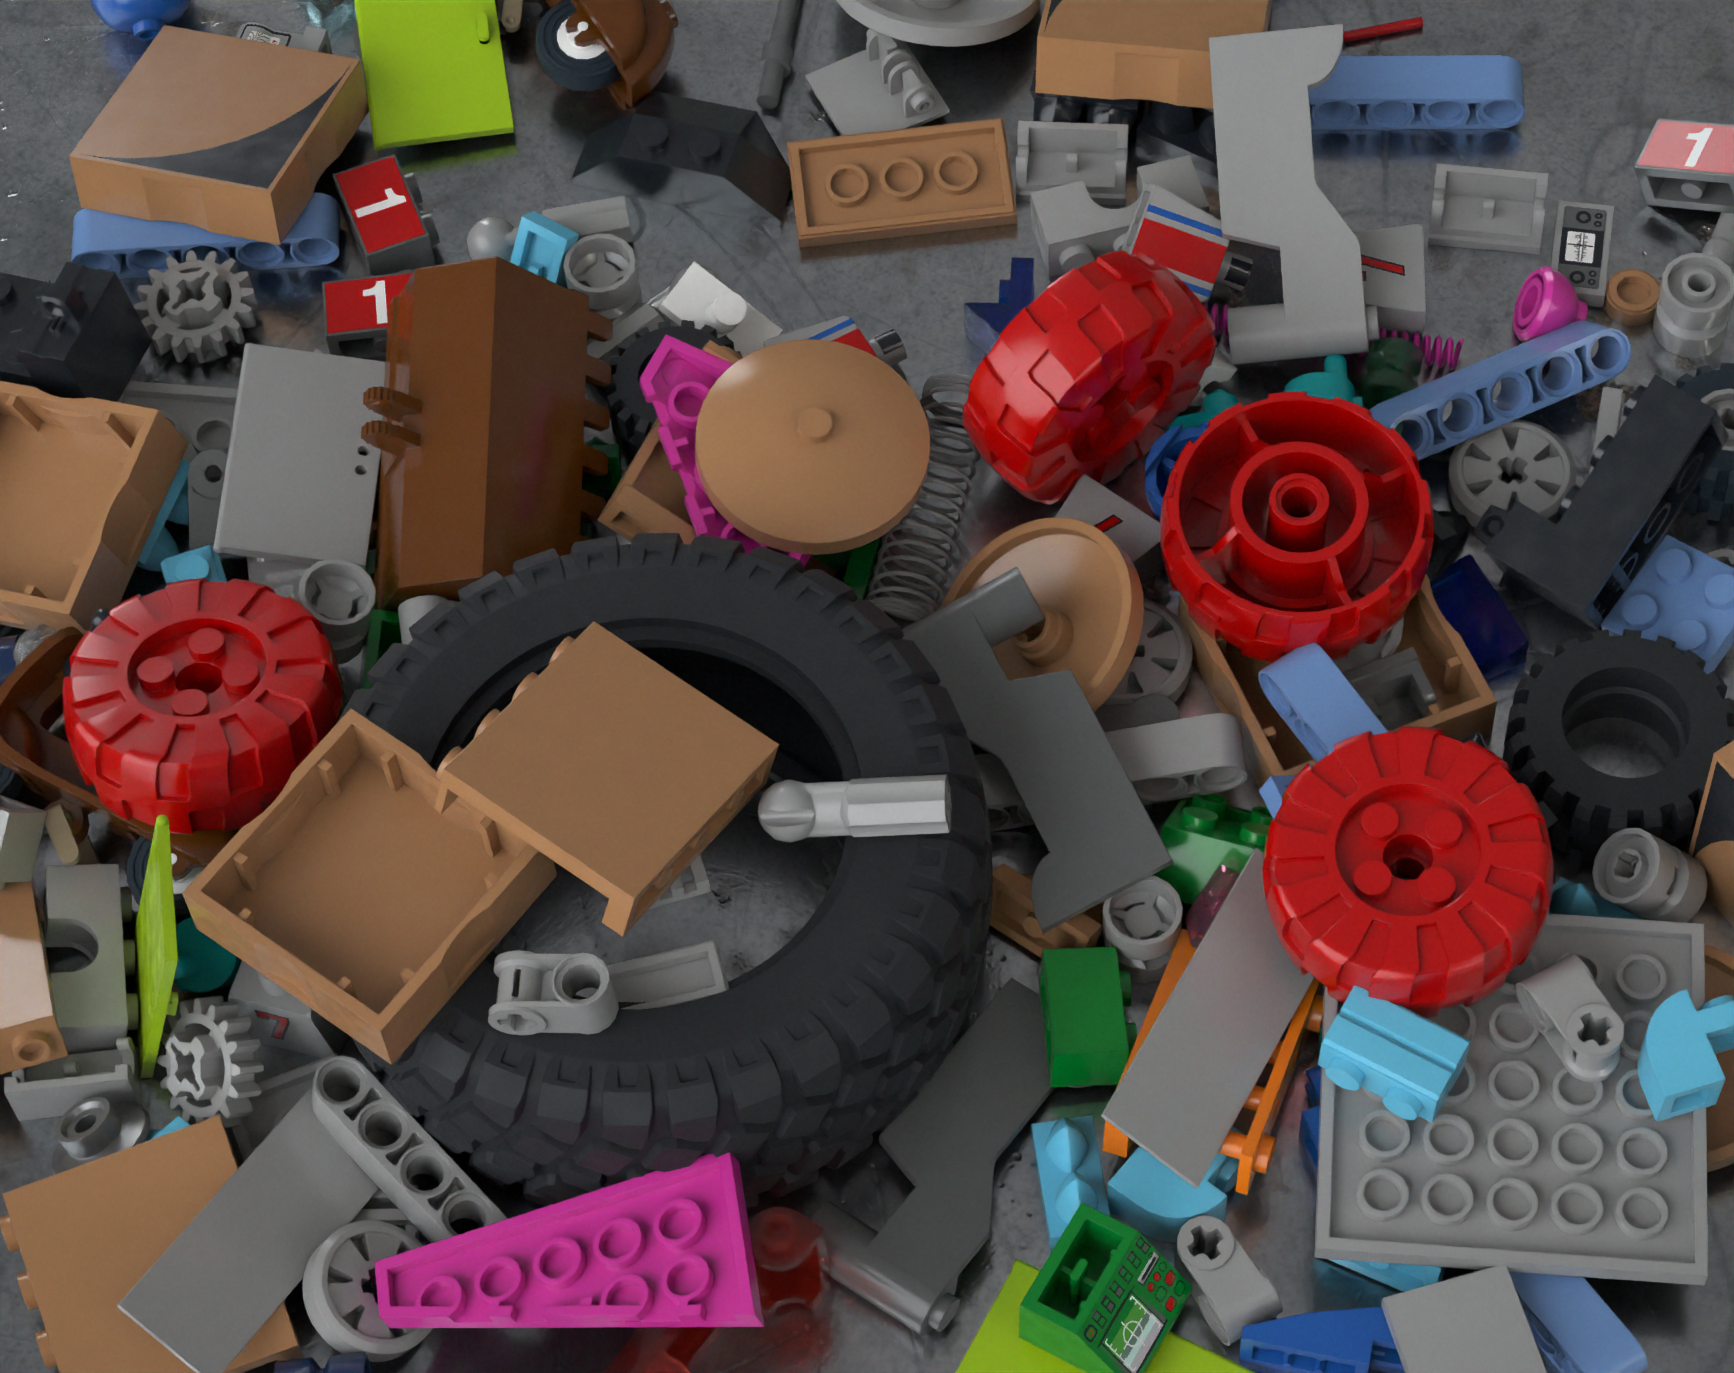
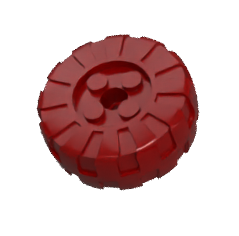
M1120 250L1097 256L1096 260L1078 269L1075 267L1050 284L1047 290L1027 307H1024L1001 332L1000 338L988 355L982 359L969 384L970 392L967 402L963 405L964 429L987 464L1014 490L1029 500L1040 501L1043 504L1049 505L1063 504L1083 474L1105 486L1119 477L1123 472V468L1133 460L1144 457L1151 450L1154 442L1167 432L1165 429L1180 412L1184 413L1201 388L1199 382L1204 371L1212 365L1215 355L1216 340L1212 335L1215 329L1214 321L1190 288L1149 255L1139 251L1133 255Z
M1307 392L1268 394L1267 399L1244 406L1238 403L1225 409L1208 421L1207 430L1194 443L1191 441L1187 442L1169 475L1168 485L1163 497L1160 514L1161 553L1173 592L1180 591L1188 604V616L1214 640L1221 637L1230 644L1240 648L1242 655L1270 663L1277 661L1298 647L1315 642L1334 661L1347 657L1351 649L1363 643L1373 644L1387 634L1401 620L1411 599L1419 592L1430 562L1434 540V513L1431 492L1427 480H1422L1418 457L1410 445L1394 428L1388 430L1381 423L1373 419L1371 411L1338 397L1330 400L1307 396Z
M206 578L182 580L168 583L165 589L143 597L137 594L108 611L110 616L102 621L92 632L87 630L70 656V677L63 679V714L66 735L75 762L86 785L89 786L93 783L101 803L128 821L133 818L155 827L156 818L159 815H166L169 818L170 833L193 835L194 831L222 829L223 832L242 828L250 823L273 803L282 792L292 772L331 731L344 711V692L337 657L330 640L324 634L319 620L292 597L284 598L275 594L274 589L269 586L234 578L229 582H209Z
M1402 726L1397 732L1373 735L1370 730L1349 737L1334 744V751L1314 766L1309 763L1306 764L1284 791L1282 805L1274 820L1271 819L1265 842L1262 873L1266 906L1278 933L1279 941L1291 961L1303 975L1308 972L1327 987L1328 996L1343 1004L1355 985L1369 991L1368 997L1401 1005L1428 1018L1437 1017L1439 1010L1459 1004L1469 1007L1488 997L1503 986L1507 975L1516 965H1522L1526 961L1541 934L1549 912L1553 891L1554 861L1548 828L1539 804L1529 787L1523 783H1517L1510 775L1507 762L1475 741L1464 743L1446 737L1444 730ZM1402 878H1411L1412 880H1403Z

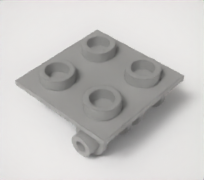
M870 28L866 33L868 39L865 50L805 75L807 83L841 136L916 128L950 113V109L907 43Z

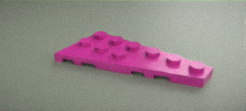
M731 1152L719 1157H715L712 1153L698 1157L689 1167L669 1172L654 1171L645 1174L643 1177L632 1178L374 1262L379 1317L389 1328L764 1327L740 1165Z

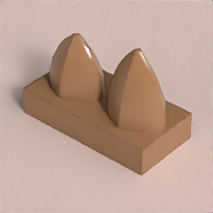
M1004 863L993 871V900L990 926L1042 958L1043 949L1096 947L1098 939L1103 934L1104 901L1043 933L1037 921L1032 902V880L1034 873L1020 874Z

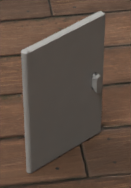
M253 343L245 344L213 550L216 553L312 565L331 558L343 559L355 563L365 570L381 449L371 446L372 444H367L364 439H361V430L366 422H371L372 420L382 421L383 416L373 412V410H368L363 405V394L368 388H373V386L384 387L385 362ZM365 452L367 455H360L359 453Z

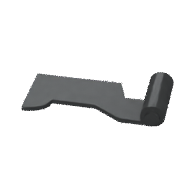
M1015 567L901 629L904 635L902 639L914 641L936 670L941 680L939 685L947 688L966 729L970 743L997 757L1004 763L1050 852L1037 865L1032 880L1033 908L1039 926L1043 933L1165 869L1174 864L1072 670L1008 680L992 648L1045 620L1022 574Z
M1010 978L951 1049L932 1080H925L917 1090L919 1093L918 1097L880 1134L879 1143L915 1186L879 1232L829 1201L815 1212L797 1243L796 1254L921 1336H925L933 1328L941 1332L954 1317L960 1304V1299L954 1296L958 1276L984 1245L989 1236L995 1162L1055 1089V1087H1050L1041 1000L1038 993ZM1069 1086V1087H1072V1088H1084V1087H1090V1086Z

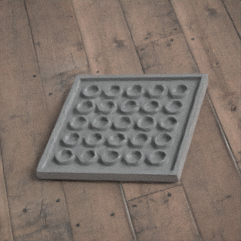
M1548 913L1541 934L1528 958L1522 965H1516L1507 975L1502 987L1469 1007L1459 1004L1439 1010L1437 1017L1427 1018L1471 1040L1466 1063L1432 1123L1419 1116L1415 1120H1407L1393 1114L1384 1106L1382 1097L1362 1087L1357 1091L1344 1089L1332 1082L1327 1077L1325 1068L1321 1067L1314 1258L1478 1270L1494 1266H1506L1509 1272L1704 1286L1708 1278L1706 1108L1656 1122L1642 1090L1637 1068L1640 1048L1651 1017L1667 998L1687 989L1696 1011L1705 1004L1704 924ZM1570 954L1578 956L1588 967L1598 988L1624 1024V1039L1620 1046L1619 1065L1615 1073L1608 1079L1597 1083L1581 1081L1574 1078L1566 1070L1565 1065L1546 1038L1527 1018L1516 994L1515 986L1519 981ZM1324 986L1322 1042L1343 1006V1003L1328 996L1326 986Z

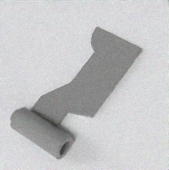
M1343 24L1209 38L1222 237L1279 250L1281 257L1284 303L1228 308V332L1233 365L1322 357L1334 354L1369 352V341L1380 340L1377 306L1366 307L1359 240L1319 189L1315 181L1309 89L1322 85L1335 71L1343 49Z

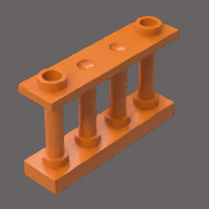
M1182 928L1119 1083L1205 935ZM1315 977L1292 1017L1284 1041L1280 1040L1267 1062L1274 1064L1266 1088L1255 1085L1243 1105V1108L1256 1111L1248 1135L1230 1130L1221 1145L1222 1150L1217 1152L1239 1159L1235 1192L1248 1195L1256 1171L1267 1174L1277 1143V1138L1270 1136L1309 1031L1319 1033L1320 1026H1323L1324 996L1320 995L1322 983ZM1105 1120L1102 1151L1127 1158L1133 1140Z

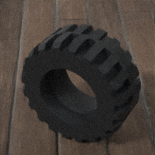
M1605 629L1588 632L1587 641L1579 643L1576 637L1569 638L1556 645L1554 657L1550 653L1542 654L1531 665L1529 676L1521 678L1514 692L1504 741L1503 760L1507 762L1510 775L1517 783L1527 785L1537 802L1539 803L1543 800L1558 819L1548 828V832L1551 834L1550 845L1564 853H1568L1570 848L1583 852L1582 860L1594 863L1602 844L1612 834L1625 828H1640L1672 846L1676 845L1680 850H1687L1690 847L1713 754L1734 740V701L1730 698L1725 699L1728 687L1714 671L1706 674L1703 671L1706 661L1693 651L1688 650L1684 655L1675 650V641L1658 635L1656 641L1641 638L1642 631L1624 629L1622 636H1609V631ZM1600 718L1628 719L1643 724L1656 732L1668 744L1676 761L1664 770L1645 777L1623 778L1611 776L1590 767L1582 761L1571 749L1565 736L1574 728L1591 720Z

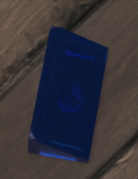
M1471 554L1460 558L1430 581L1434 599L1441 613L1462 637L1486 681L1526 663L1529 641L1525 633Z

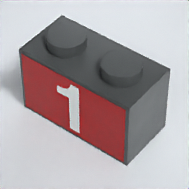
M1658 119L1634 166L1647 205L1734 214V125L1691 120Z
M395 153L332 174L341 210L369 276L393 274L401 270H415L436 266L432 246L439 244L440 239L430 212L420 215L416 204L422 203L423 200L416 178L412 171L403 174Z
M407 269L393 274L368 277L348 276L341 280L322 282L325 338L329 353L332 355L386 362L388 306L394 296L400 295L414 270Z

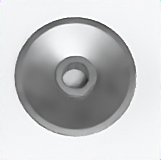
M91 1097L75 1104L60 1118L56 1125L55 1136L59 1143L52 1157L53 1175L143 1143L150 1129V1116L143 1107L130 1102L110 1104L104 1097Z

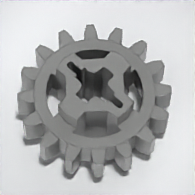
M190 250L187 252L186 262L180 264L170 256L166 258L168 269L165 272L152 268L148 271L152 286H138L137 292L141 302L134 304V308L152 339L156 352L159 355H163L172 348L176 362L182 363L188 353H195L198 362L203 363L206 360L207 351L213 349L223 357L227 355L225 343L231 340L234 343L242 344L245 339L241 327L251 328L256 324L252 310L258 308V302L248 272H239L236 260L233 258L226 260L220 265L216 251H210L205 260H197L194 250ZM229 295L232 296L230 306L227 301ZM163 308H164V311H165V314H166V315L162 318V317H161V314H162V310H163Z
M222 996L201 997L194 1000L181 1001L179 1003L180 1011L176 1012L174 1016L167 1015L172 1031L162 1032L161 1042L165 1045L166 1054L157 1057V1063L166 1067L167 1076L160 1082L161 1089H169L173 1095L170 1099L169 1108L171 1111L183 1109L182 1119L189 1125L220 1115L225 1128L238 1127L241 1125L240 1117L250 1116L253 1113L248 1097L260 1096L262 1091L255 1082L254 1074L264 1071V1064L254 1060L253 1054L261 1043L259 1039H251L247 1033L252 1021L249 1016L237 1018L238 1003L235 1001L223 1002Z

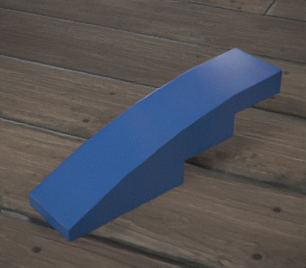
M1382 1307L1309 1312L1243 1326L1239 1362L1292 1373H1368L1370 1364L1404 1370Z

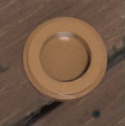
M1639 269L1619 271L1606 284L1604 309L1610 318L1622 325L1640 326L1654 319L1656 304L1659 299L1660 284L1651 274Z

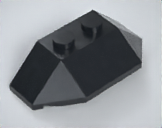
M652 91L633 107H629L588 135L571 178L572 185L778 227H781L793 193L790 168L757 111Z

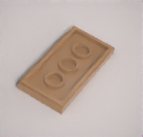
M1004 118L787 142L799 248L1017 224V210Z

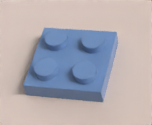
M1666 535L1604 619L1601 628L1602 630H1608L1609 636H1622L1623 630L1628 629L1642 631L1641 638L1653 641L1657 640L1658 635L1676 642L1675 650L1684 655L1688 650H1691L1705 660L1703 671L1709 674L1716 669L1734 644V568Z

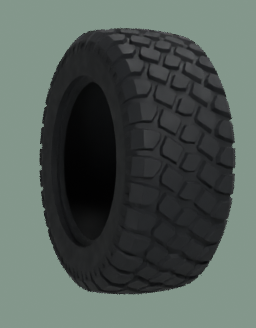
M637 533L633 536L631 544L620 545L617 536L614 535L575 542L572 545L571 554L561 557L552 548L515 561L513 564V574L503 577L494 570L458 590L460 603L454 607L440 602L409 627L413 639L409 644L393 643L367 673L373 687L371 689L355 690L338 722L350 709H353L418 752L437 772L445 756L454 747L459 746L464 749L474 739L479 725L493 709H498L502 712L512 702L516 689L528 674L534 672L539 675L549 666L554 651L566 637L571 636L576 639L594 621L778 743L779 747L769 774V778L776 782L788 779L803 783L850 781L851 779L945 774L948 776L952 803L951 830L949 833L872 837L834 836L843 854L834 880L822 903L803 928L785 946L749 972L729 981L730 989L698 1001L660 1008L621 1009L645 1002H618L619 1010L616 1019L608 1028L595 1034L536 1033L533 1035H512L500 1032L492 1028L488 1023L489 1008L497 1002L499 978L494 973V962L498 955L491 951L393 1065L352 1038L369 1068L374 1072L385 1071L379 1082L413 1118L423 1117L420 1124L421 1127L452 1160L465 1153L468 1154L467 1169L504 1191L518 1182L524 1185L523 1196L525 1200L549 1206L632 1178L643 1177L645 1174L654 1171L669 1172L689 1167L698 1157L712 1153L715 1157H719L731 1152L739 1161L746 1208L757 1206L759 1193L769 1191L771 1195L780 1198L817 1181L819 1176L818 1169L825 1165L831 1169H838L871 1146L874 1139L872 1133L884 1131L918 1097L919 1093L917 1090L925 1080H932L953 1046L952 1040L961 1031L980 977L986 952L993 900L990 820L979 768L966 729L947 688L939 685L941 680L936 670L914 641L902 639L904 635L900 626L869 600L857 601L858 597L853 588L822 570L813 569L803 574L804 567L798 559L764 547L755 548L749 554H745V548L741 541L705 535L695 537L691 544H683L680 533ZM578 995L572 997V999L577 1000L587 999Z

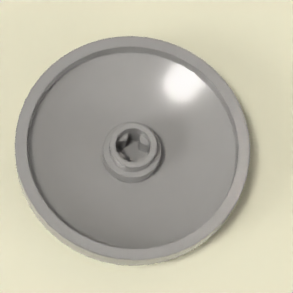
M836 0L851 17L876 32L906 42L943 47L977 45L1009 36L1027 25L1036 15L1041 5V0Z

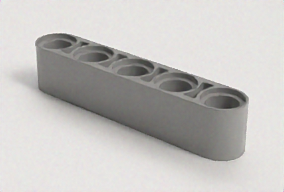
M1206 714L1105 732L1143 805L1193 797V794L1206 795L1235 789L1247 780L1248 774L1240 721L1237 717L1230 714ZM990 753L974 755L983 784L990 820V832L1034 825L1035 823L1004 763Z
M336 1056L324 1061L318 1067L314 1076L312 1107L317 1119L430 1243L459 1235L450 1226L451 1222L457 1219H471L480 1228L508 1219L362 1063L355 1058ZM333 1086H345L353 1090L356 1096L348 1101L340 1102L331 1099L325 1092ZM383 1129L390 1131L398 1140L388 1146H379L369 1141L367 1135L374 1130ZM416 1174H427L434 1177L438 1181L439 1186L433 1190L422 1191L414 1188L408 1179Z

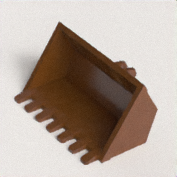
M494 256L415 269L400 295L392 298L388 306L384 387L373 386V388H368L363 394V405L368 410H373V412L383 416L382 421L372 420L371 422H366L361 430V439H364L367 444H372L371 446L381 449L374 570L376 592L373 609L398 612L399 605L404 601L425 595L440 596L447 600L460 602L458 590L494 570L501 576L506 577L513 574V564L517 560L552 548L561 557L571 554V548L575 542L591 540L580 535L581 518L598 522L597 519L607 503L604 498L582 489V472L596 476L607 474L608 456L600 450L583 444L584 427L597 431L608 429L610 426V412L606 407L585 399L586 382L598 386L610 384L611 366L587 354V338L601 342L611 340L613 337V323L610 319L588 309L589 296L574 289H566L509 261Z

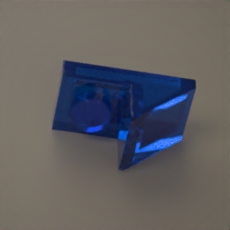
M1012 257L1010 280L1000 279L999 303L968 302L964 305L965 333L987 355L1010 321L1024 307H1027L1034 301V258Z

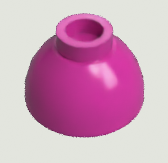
M1542 266L1533 271L1521 287L1514 307L1513 327L1518 339L1527 342L1560 329L1572 322L1586 320L1588 307L1586 302L1578 300L1575 288L1567 277L1556 269Z

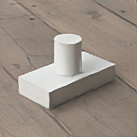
M695 261L658 307V310L679 326H681L682 320L694 321L696 329L701 330L705 324L717 330V338L726 335L734 342L735 351H740L743 358L752 352L764 348L763 341L779 336L783 331L746 302L739 294L733 292Z

